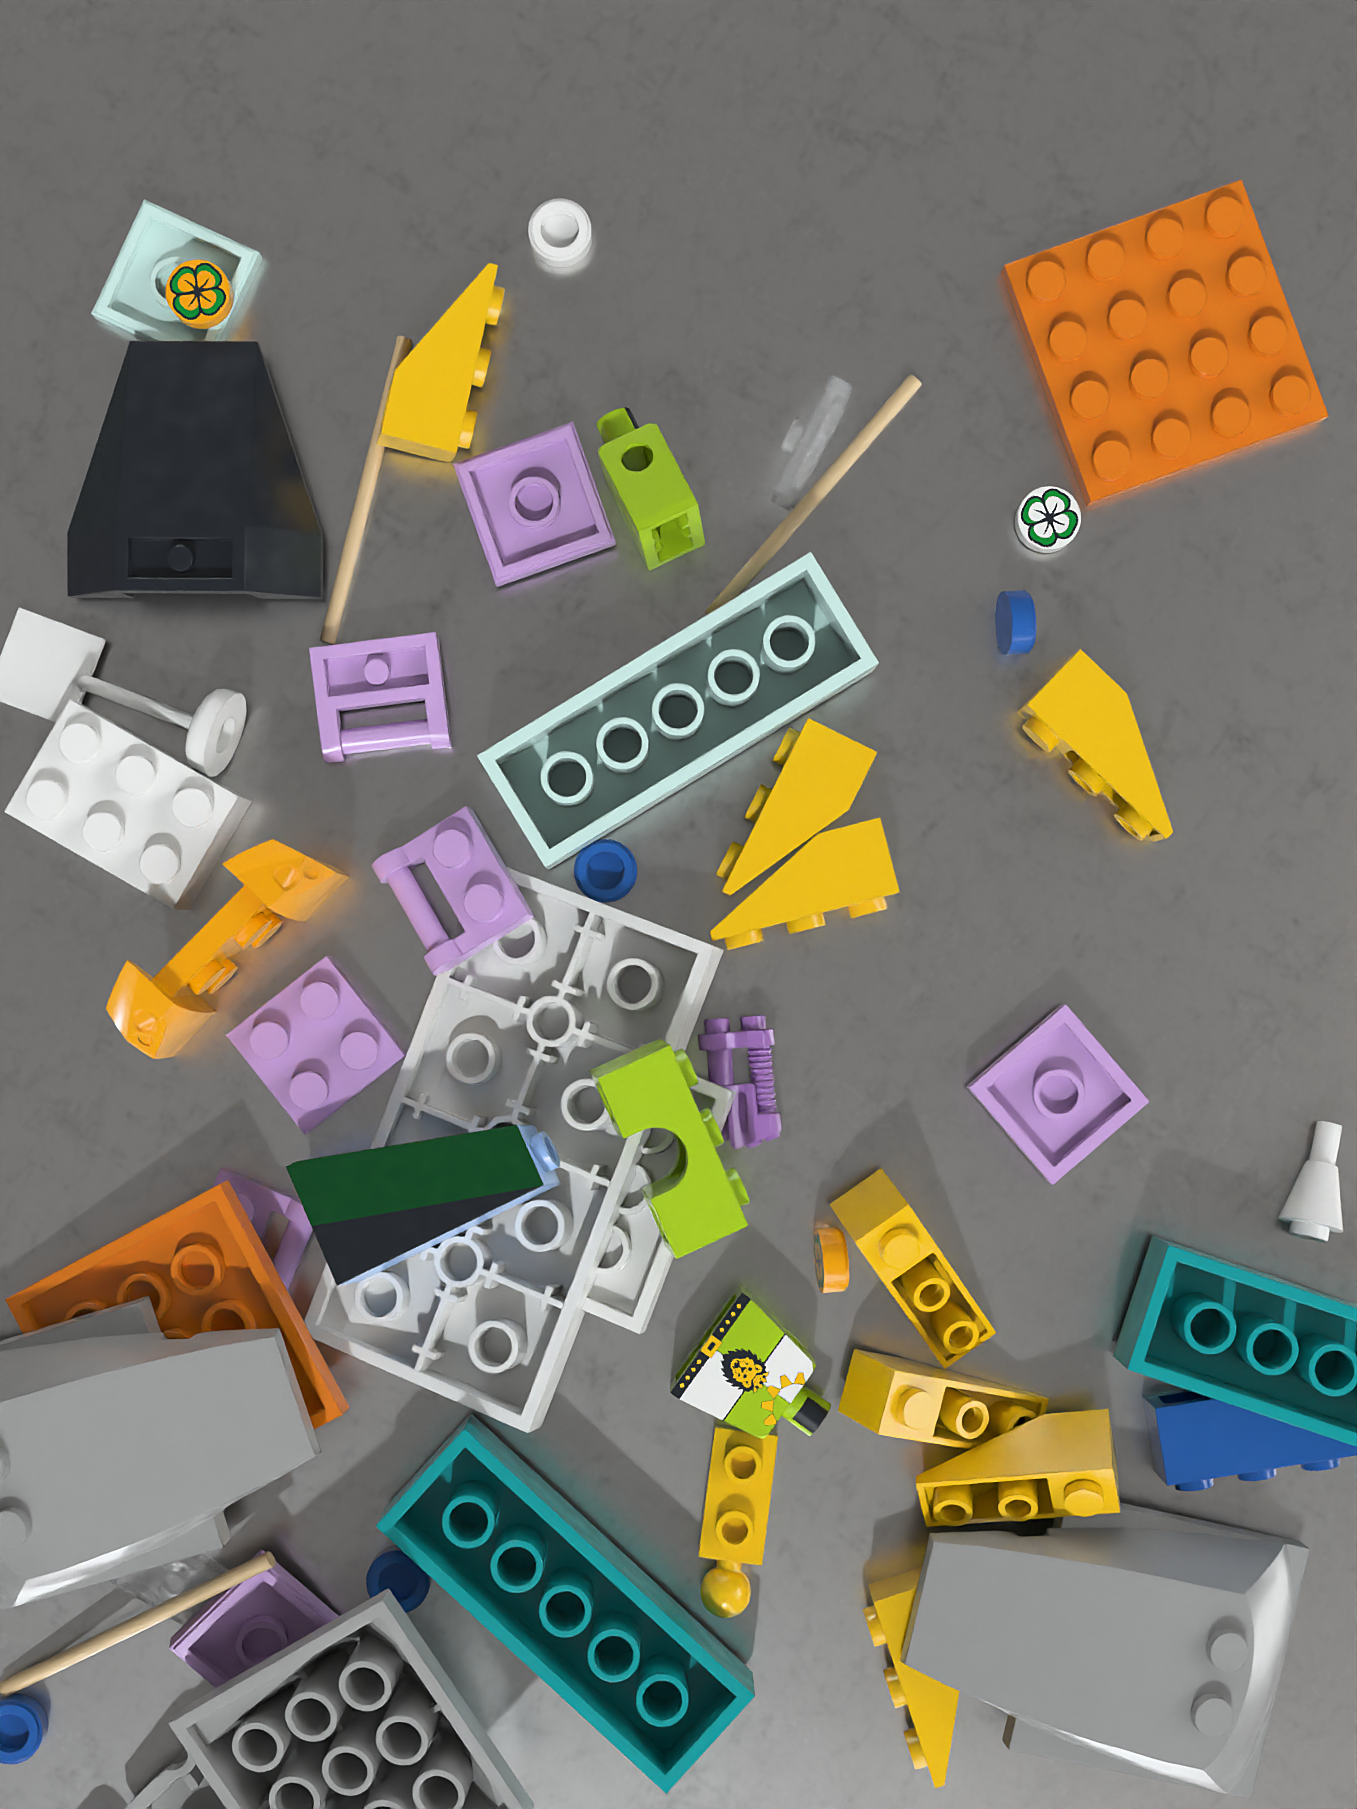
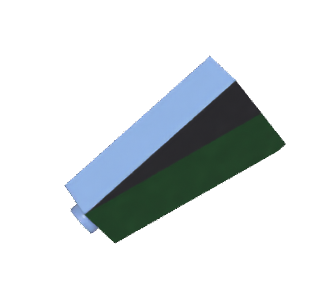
M513 1125L296 1161L286 1166L337 1286L360 1282L561 1184L555 1172V1169L560 1167V1159L556 1148L544 1131L537 1132L535 1125Z

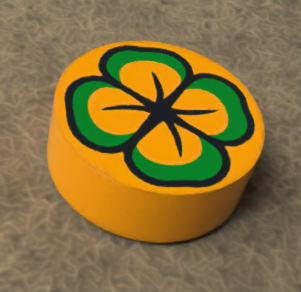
M195 259L180 264L172 271L166 284V299L169 307L180 321L190 327L197 329L214 327L226 319L232 309L234 294L231 283L223 271L209 261Z
M839 1227L815 1229L813 1235V1254L819 1290L821 1293L845 1291L849 1284V1259L844 1233Z

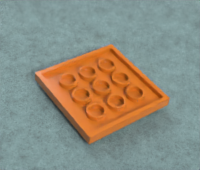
M1242 179L1005 264L1002 268L1003 280L1086 506L1324 421L1329 416Z
M229 1180L5 1299L23 1334L146 1296L150 1298L161 1333H164L168 1339H190L197 1333L210 1331L279 1328L313 1428L316 1429L336 1419L350 1408Z

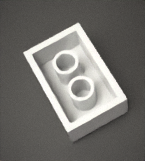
M69 699L4 812L170 908L190 910L252 801L215 779L197 772L187 763L95 710Z

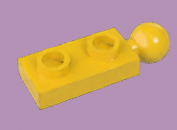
M714 1424L698 1557L717 1559L716 1567L704 1576L700 1587L703 1605L711 1614L717 1617L731 1618L745 1610L751 1598V1586L747 1576L741 1571L742 1563L762 1565L778 1443V1434L775 1432H770L764 1439H761L737 1427Z

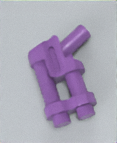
M766 1016L740 1017L741 1031L730 1032L729 1018L704 1020L705 1034L698 1035L699 1051L707 1052L709 1081L736 1092L721 1132L724 1143L729 1140L730 1145L734 1149L745 1145L749 1149L761 1144V1140L764 1138L766 1141L781 1136L779 1133L782 1130L781 1113L776 1111L775 1080H773L774 1073L772 1071L774 1068L772 1067L773 1061L771 1059L773 1055L771 1054L772 1048L770 1047V1045H775L774 1029L766 1028ZM748 1047L749 1078H751V1082L735 1084L732 1048Z

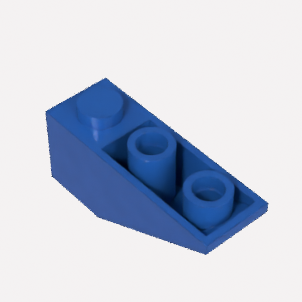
M1186 1389L1142 1396L1154 1472L1167 1486L1174 1485L1178 1491L1204 1490L1214 1485L1213 1478L1238 1475V1479L1242 1481L1267 1480L1277 1475L1276 1468L1301 1465V1469L1306 1471L1329 1470L1340 1466L1339 1458L1357 1455V1447Z

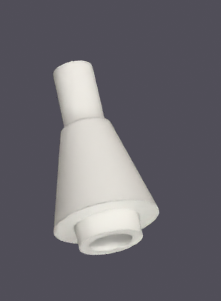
M1325 1121L1316 1122L1310 1159L1305 1161L1278 1217L1279 1220L1290 1224L1289 1234L1312 1241L1328 1242L1329 1232H1343L1338 1167L1335 1166L1342 1132L1341 1125Z

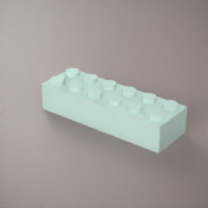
M810 552L480 753L477 757L543 865L547 869H551L584 847L612 832L872 673L879 662Z

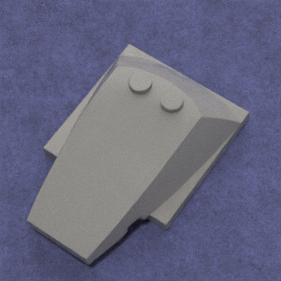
M146 1296L0 1341V1611L224 1548L232 1539L223 1513L225 1507L268 1485L321 1453L279 1328L210 1331L197 1333L190 1339H168L164 1333H161L150 1298Z
M1120 1503V1513L1095 1514L1088 1517H1054L1052 1528H1047L1042 1536L1018 1537L1014 1532L1007 1531L930 1533L900 1661L949 1687L980 1699L1007 1713L1008 1716L1002 1741L1008 1750L1251 1799L1310 1548L1296 1540Z
M388 1588L177 1710L170 1720L169 1726L186 1750L156 1776L124 1809H533L534 1803Z

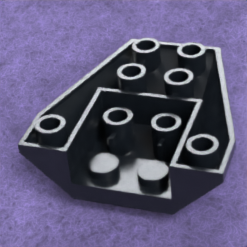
M257 341L129 342L67 532L68 597L134 598V593L252 594L260 599H323V534L260 344Z

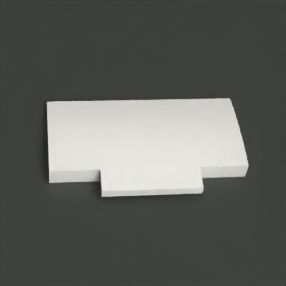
M507 867L535 917L452 969L436 976L370 1149L513 1125H535L537 1132L544 1131L556 1148L560 1159V1167L556 1168L555 1172L561 1184L360 1282L337 1286L326 1262L304 1323L312 1338L512 1427L530 1433L540 1428L543 1424L585 1311L638 1334L645 1332L674 1257L664 1244L641 1188L662 1179L673 1168L677 1158L676 1139L671 1131L664 1128H648L623 1139L613 1127L589 1070L658 1039H662L670 1044L673 1052L681 1048L685 1051L724 950ZM459 920L451 940L465 932ZM697 1077L698 1084L689 1088L699 1111L709 1108L722 1132L736 1092Z

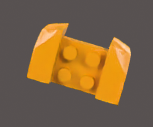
M275 839L258 844L228 859L222 864L244 886L154 977L132 961L127 960L110 994L106 1006L107 1012L124 1038L152 1059L173 1057L217 1012L200 994L205 990L209 994H213L231 978L238 969L232 960L249 945H252L255 949L260 947L277 931L282 924V921L276 916L277 914L292 920L305 922L349 876L342 870L316 860Z

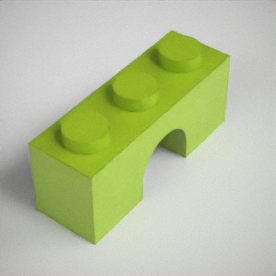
M658 1039L589 1070L613 1127L623 1139L648 1128L667 1129L673 1133L676 1139L677 1158L673 1168L662 1179L641 1188L664 1244L676 1259L748 1226L741 1210L742 1206L750 1203L748 1194L735 1168L732 1167L724 1170L715 1148L724 1144V1140L709 1108L699 1111L689 1088L697 1085L698 1079L683 1048L673 1052L670 1044L662 1039Z

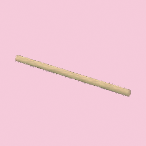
M397 336L319 640L327 644L335 645L385 451V446L376 443L388 389L395 369L410 353L412 340L407 337Z
M910 374L704 611L706 615L738 597L919 389L922 384L915 376Z
M270 1551L265 1552L1 1681L0 1693L7 1697L274 1567L276 1565L275 1558Z

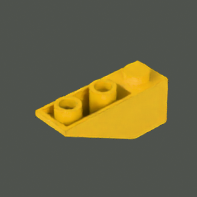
M488 263L395 369L390 381L376 444L451 463L458 447L469 449L477 418L476 411L466 409L472 385L483 387L491 350L480 347L485 323L496 326L505 288L494 285L498 265Z
M1081 649L1078 650L1018 710L1027 720L1022 728L1045 751L1051 752L1054 748L1059 750L1073 764L1068 772L1084 790L1093 796H1097L1102 792L1119 808L1114 817L1131 835L1141 841L1146 836L1153 842L1167 839L1173 833V829L1128 695Z
M810 718L806 720L801 732L789 727L772 760L783 766L773 788L771 789L760 784L744 816L745 819L755 823L744 846L732 841L716 873L717 876L727 880L721 893L730 897L850 809L877 752Z
M881 818L815 835L709 931L711 941L724 938L727 950L764 941L761 930L764 927L786 922L788 932L792 934L826 925L823 912L848 906L850 918L888 909L885 896L899 893L900 891Z
M882 1168L829 1204L944 1369L996 1334V1331L927 1230Z
M854 1349L838 1412L879 1435L971 1450L1045 1414L1049 1398L910 1359Z
M1109 1409L1043 1414L917 1475L915 1484L926 1527L960 1526L999 1521H1026L1029 1519L1067 1516L1088 1517L1095 1514L1120 1513L1117 1458Z
M922 1567L868 1584L874 1605L863 1608V1613L874 1646L877 1647L886 1643L888 1645L894 1666L883 1669V1673L894 1706L898 1708L908 1705L915 1726L903 1731L914 1767L917 1770L928 1766L934 1786L938 1788L945 1785L960 1691L900 1661Z

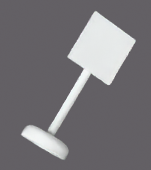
M18 608L0 655V702L57 722L69 699L82 704L86 692L187 729L186 758L188 764L197 772L213 777L225 769L235 753L245 726L247 708L246 699L242 693L226 688L216 689L203 699L193 715L92 677L104 647L105 639Z

